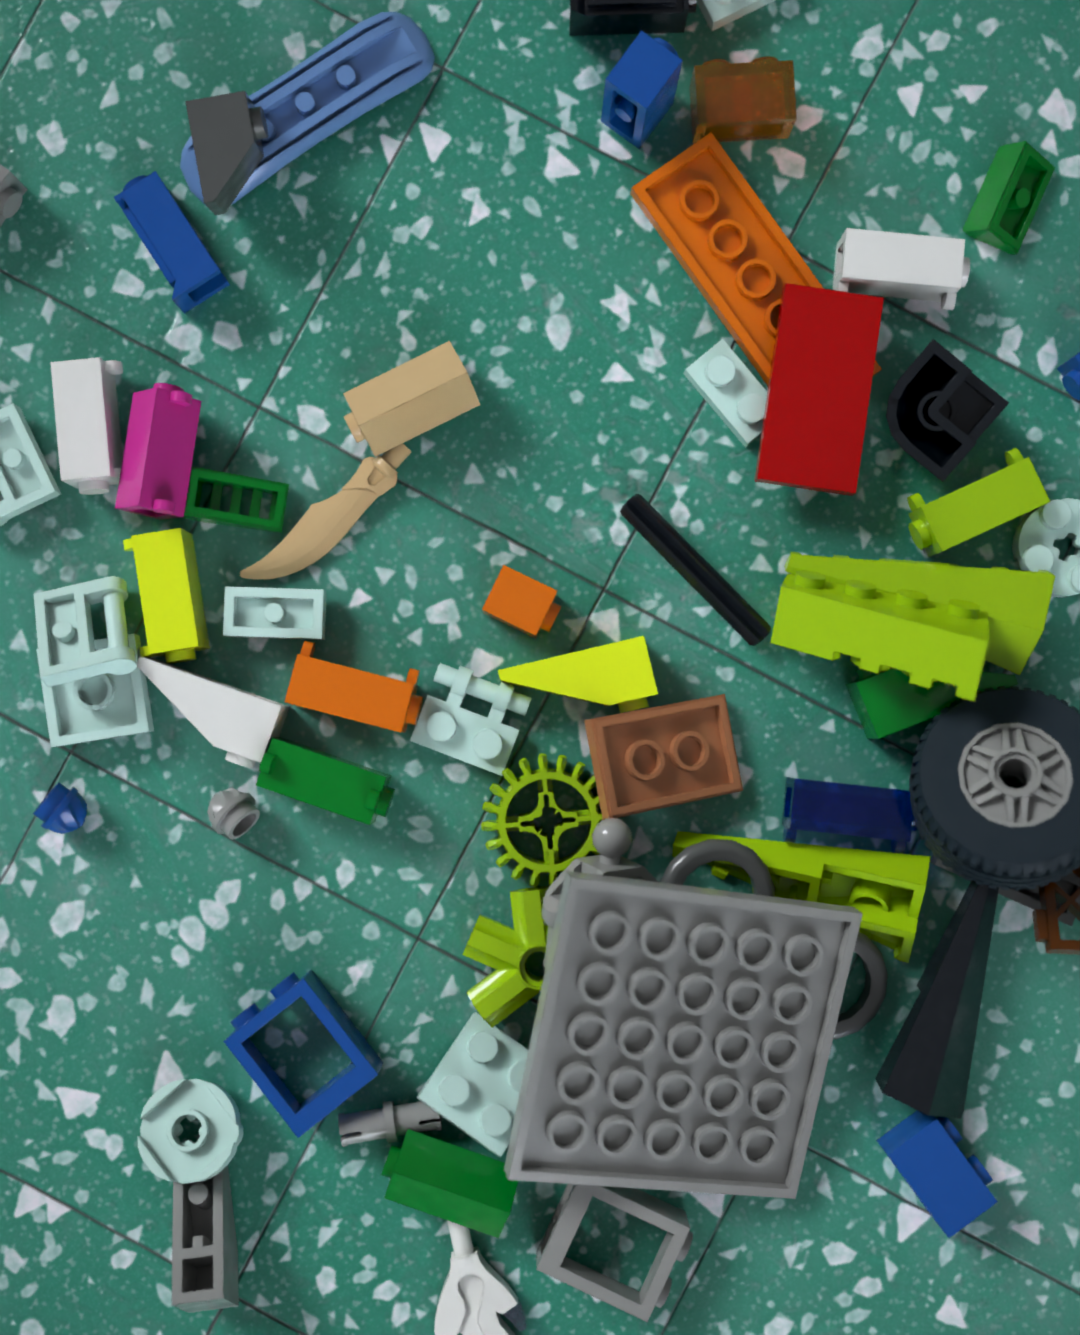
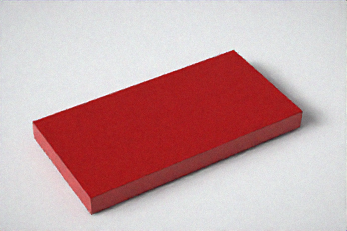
M785 283L782 289L755 482L848 496L856 494L884 302L883 297Z

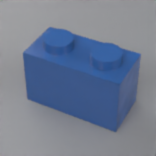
M641 30L605 79L601 122L638 149L642 147L674 103L683 60L678 57L676 50L671 44L661 38L653 39Z
M916 1110L876 1141L947 1237L950 1238L998 1202L986 1186L993 1179L974 1154L967 1159L962 1154L956 1144L963 1140V1138L947 1117L936 1118Z

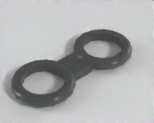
M707 839L686 847L668 864L660 880L661 883L683 885L687 876L697 867L712 861H729L742 867L749 875L753 894L775 897V887L768 866L753 849L733 840ZM858 932L854 952L861 958L866 972L864 990L858 1001L849 1010L839 1014L833 1039H840L860 1031L876 1016L886 997L888 972L882 953L870 938L861 932Z

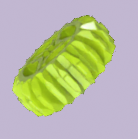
M545 753L538 755L540 769L531 771L529 761L526 758L520 759L519 766L524 774L519 778L509 768L504 769L502 775L510 783V786L505 789L499 784L492 783L489 788L494 795L501 797L500 803L485 801L482 806L484 811L497 814L496 820H486L481 823L483 831L497 830L498 833L497 837L491 838L486 842L487 850H494L503 846L505 852L497 858L496 864L499 867H503L511 859L516 861L517 864L511 873V877L515 880L521 877L525 868L532 870L530 875V886L532 887L538 886L540 873H549V885L551 886L558 877L557 872L564 871L575 858L586 857L590 851L595 855H600L593 846L592 834L596 825L604 820L602 819L601 810L599 811L598 804H600L598 793L593 795L591 789L596 786L595 776L593 774L585 782L581 781L579 777L584 772L585 764L580 761L576 763L571 773L564 771L567 757L562 754L557 758L556 769L547 768L548 759ZM552 779L565 782L574 787L584 797L588 809L576 810L560 807L554 799ZM537 781L539 798L536 807L527 813L507 816L508 806L515 794L527 784ZM545 794L549 797V807L555 808L554 815L560 812L562 818L574 817L573 819L562 820V822L554 825L552 845H548L547 833L541 832L543 825L537 829L534 822L522 823L534 821V818L542 816ZM589 824L587 834L580 846L571 854L559 859L558 841L561 834L566 829ZM509 831L532 832L537 835L543 845L544 860L533 858L521 851L513 842Z

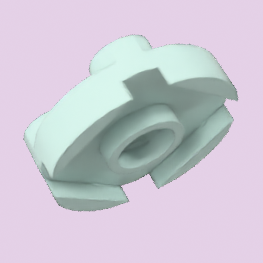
M1056 499L1040 506L1021 520L1014 534L1012 551L1014 560L1018 559L1020 569L1033 572L1046 570L1055 575L1052 597L1062 598L1080 594V500ZM1067 536L1072 540L1075 553L1074 555L1067 556L1062 561L1058 558L1060 550L1053 547L1055 540H1063Z
M183 1079L170 1082L157 1090L143 1108L140 1119H143L140 1126V1136H137L138 1150L148 1169L161 1179L181 1184L206 1181L216 1176L230 1163L236 1153L237 1146L242 1141L244 1132L236 1102L224 1088L215 1083L201 1079ZM184 1118L192 1122L199 1120L202 1127L198 1131L200 1138L196 1143L192 1140L182 1143L178 1138L183 1132L180 1122Z

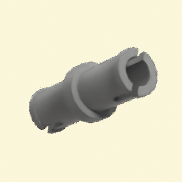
M393 1101L383 1102V1108L347 1114L339 1113L338 1115L342 1147L380 1139H387L388 1143L398 1142V1136L406 1135L408 1129L419 1133L442 1130L441 1115L421 1101L394 1105Z

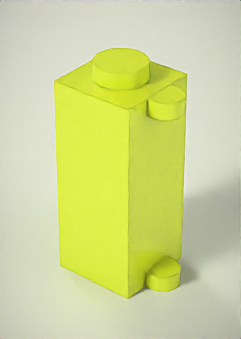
M182 528L132 535L130 539L123 540L124 551L134 552L148 646L139 647L140 656H165L167 664L196 660L195 651L210 649L193 535Z

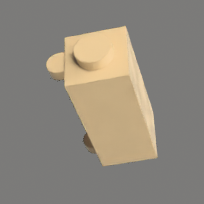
M450 341L343 393L352 411L343 417L355 441L358 443L366 439L375 457L481 405L469 375Z

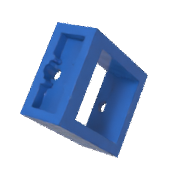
M312 970L300 979L294 972L270 990L275 999L261 1010L255 1003L245 1009L230 1022L235 1030L223 1041L297 1138L375 1078L384 1063ZM302 996L352 1063L300 1104L249 1037Z

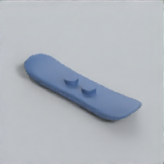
M381 12L359 22L296 67L249 96L254 106L262 107L264 111L268 138L261 139L264 157L232 204L239 201L288 163L366 112L423 81L432 71L435 55L426 34L410 17L399 12ZM191 136L182 150L180 168L189 190L204 204Z

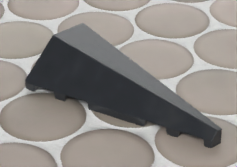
M974 880L969 884L917 984L921 992L875 1078L882 1093L928 1116L961 1119L965 1107L999 887L996 889L988 888V885L983 884L981 886L976 884Z

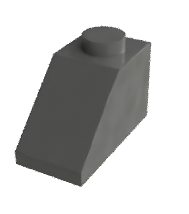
M246 91L185 101L204 204L215 215L227 212L264 157L261 139L268 138L266 118L262 107H255Z

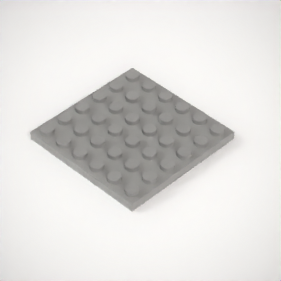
M566 871L504 1166L508 1180L796 1199L863 914L850 906Z

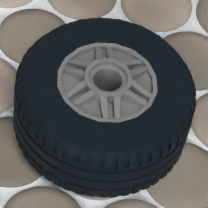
M1000 686L996 690L985 688L984 691H977L975 701L961 698L959 701H953L950 707L942 709L940 715H936L932 723L925 728L924 734L921 735L915 750L909 779L908 794L911 816L914 818L913 823L916 829L919 830L921 840H925V846L933 851L937 860L940 859L944 866L952 868L955 874H961L964 876V879L974 880L976 884L981 886L983 884L988 885V888L996 889L1001 887V890L1008 891L1010 888H1014L1017 891L1023 890V888L1035 889L1038 885L1043 887L1048 885L1049 882H1056L1060 880L1061 876L1066 877L1072 870L1080 866L1079 709L1074 706L1069 707L1068 702L1065 700L1056 699L1057 696L1052 694L1047 696L1044 695L1043 691H1031V688L1026 687L1023 690L1016 686H1011L1010 688Z

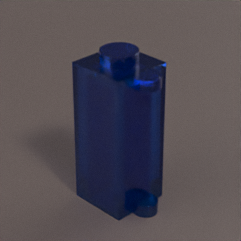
M786 777L782 826L784 827L783 840L786 843H795L797 830L889 839L892 840V853L904 854L907 841L911 842V831L917 830L914 824L909 790Z

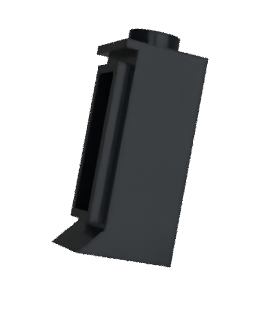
M570 0L569 35L639 34L641 30L646 34L684 33L688 13L696 12L697 0Z

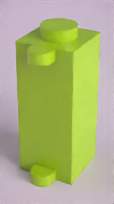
M1013 448L1005 452V460L1008 465L1006 468L925 504L919 493L907 497L908 505L912 511L908 513L912 521L909 523V532L915 545L920 550L925 549L928 557H931L1049 503L1048 495L1030 458L1024 459L1021 452L1017 448Z

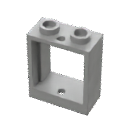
M567 1184L537 1249L536 1270L648 1322L654 1307L662 1308L666 1302L672 1284L669 1274L675 1261L682 1262L687 1256L692 1243L693 1233L690 1232V1225L684 1210L637 1188ZM592 1197L667 1231L640 1292L565 1257Z

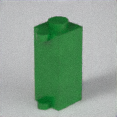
M282 737L272 738L269 749L264 754L260 763V774L256 786L368 825L376 821L377 815L386 817L395 793L394 788L388 787L391 778L389 774Z
M410 1129L406 1132L401 1148L391 1145L381 1174L390 1178L384 1196L385 1199L499 1238L510 1215L518 1181L508 1180L504 1171L505 1162Z

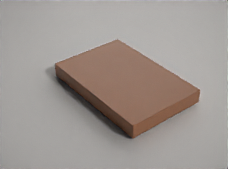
M725 694L584 720L602 819L609 817L619 818L743 791Z

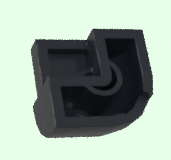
M932 339L898 379L888 398L886 418L891 435L900 447L943 482L977 444L976 440L1009 402L973 374L972 370Z

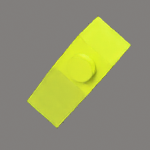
M644 636L498 670L500 681L603 706L618 704L620 713L649 707L647 697L658 694Z

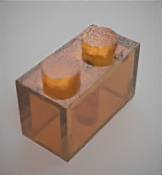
M765 56L756 58L750 63L730 64L729 61L724 59H713L702 65L694 66L689 86L693 144L710 132L713 133L718 142L789 138L797 119L793 60L779 61L775 57Z

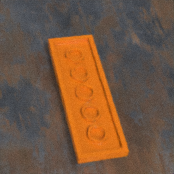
M710 132L631 188L630 195L768 386L782 289L785 283L823 288V286L713 133ZM876 360L873 377L882 370Z

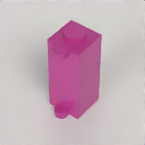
M154 383L151 389L133 393L115 509L159 520L184 517L202 401L193 399L192 394L184 392L183 388L167 383Z

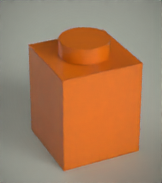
M503 565L482 611L484 614L533 638H537L540 629L550 632L562 606L554 602L557 590Z

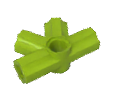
M550 886L529 887L510 891L514 928L480 914L462 954L496 969L467 991V995L476 1010L492 1028L541 991L544 976L533 975L528 971L525 962L534 952H546L548 926L542 918V906L544 896Z

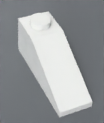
M139 656L137 667L214 747L227 751L225 760L248 768H254L256 761L261 763L264 754L269 749L272 738L280 736L290 706L153 658Z

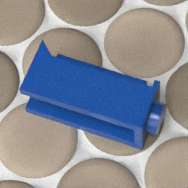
M156 171L148 176L143 175L132 179L125 185L123 192L114 197L167 281L174 288L172 300L183 313L188 312L230 285Z

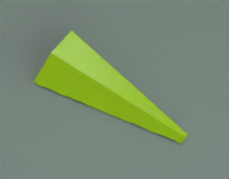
M790 552L784 565L785 571L793 575L796 574V571L808 570L825 575V581L846 584L847 580H861L874 584L877 587L876 591L897 594L898 590L907 589L926 594L929 601L948 604L949 600L960 599L976 603L980 606L981 611L988 612L989 643L985 660L1019 676L1044 631L1055 581V575L1046 570H1038V572L1019 571L994 566L991 568L959 566L953 563L879 558V560L853 559L842 555H834L833 557L801 555L799 552Z
M677 831L672 857H676L686 847L707 839L736 841L753 849L768 866L775 887V897L854 907L863 914L859 932L867 935L871 940L893 949L895 959L909 963L925 893L931 856ZM712 861L706 863L712 866L711 874L722 880L729 874L751 884L746 871L732 862Z

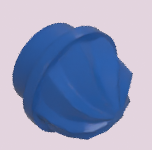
M58 782L33 814L43 821L41 827L45 830L49 829L56 833L65 834L80 828L84 824L87 804L78 793V789L72 787L69 790Z

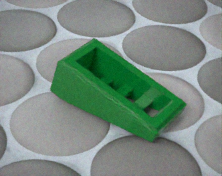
M192 466L185 512L182 518L281 533L289 484ZM203 484L213 485L209 509L199 507ZM223 486L233 488L229 512L219 511ZM243 489L252 490L248 516L239 514ZM263 492L272 493L268 519L259 518Z

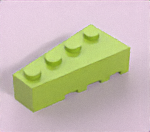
M808 570L796 571L795 575L787 573L780 589L771 637L772 644L831 661L839 659L841 653L851 656V662L859 666V669L879 674L881 671L890 670L892 667L902 670L905 675L909 676V683L930 689L933 686V682L941 681L958 686L955 696L975 701L989 643L988 612L981 611L978 604L960 599L949 600L948 604L929 601L926 594L907 589L898 590L897 594L876 591L877 587L874 584L861 580H847L846 584L825 581V575Z

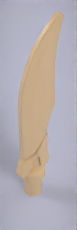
M402 443L386 451L382 456L378 455L375 458L367 457L363 459L356 473L342 487L340 492L328 499L311 504L288 535L265 557L240 571V577L255 580L275 579L301 571L317 562L342 540L380 495H384L396 486L398 473L396 469L410 455L411 451Z

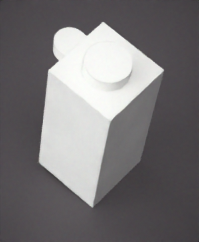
M846 228L836 244L832 290L863 295L941 302V309L953 310L957 292L961 287L964 288L966 286L970 273V258L964 257L965 239Z
M100 357L50 362L61 481L78 488L80 494L95 495L108 493L109 485L119 484L123 460L115 375L123 373V362L117 360L104 361Z

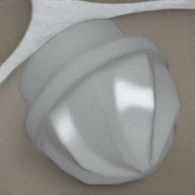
M233 787L216 793L211 799L207 810L212 828L218 834L225 833L231 840L243 836L255 825L260 817V811L254 806V797L249 793L239 792Z

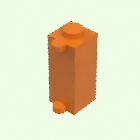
M304 641L301 652L296 657L285 703L400 733L406 732L408 724H417L423 703V697L416 695L420 670L410 668L406 682L313 658L315 643Z

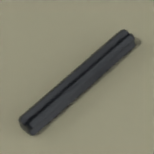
M635 494L622 506L621 515L749 645L759 644L770 633L771 626L642 495Z

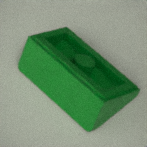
M1026 141L1000 146L964 224L963 231L970 237L1011 255L1018 254L1055 167Z

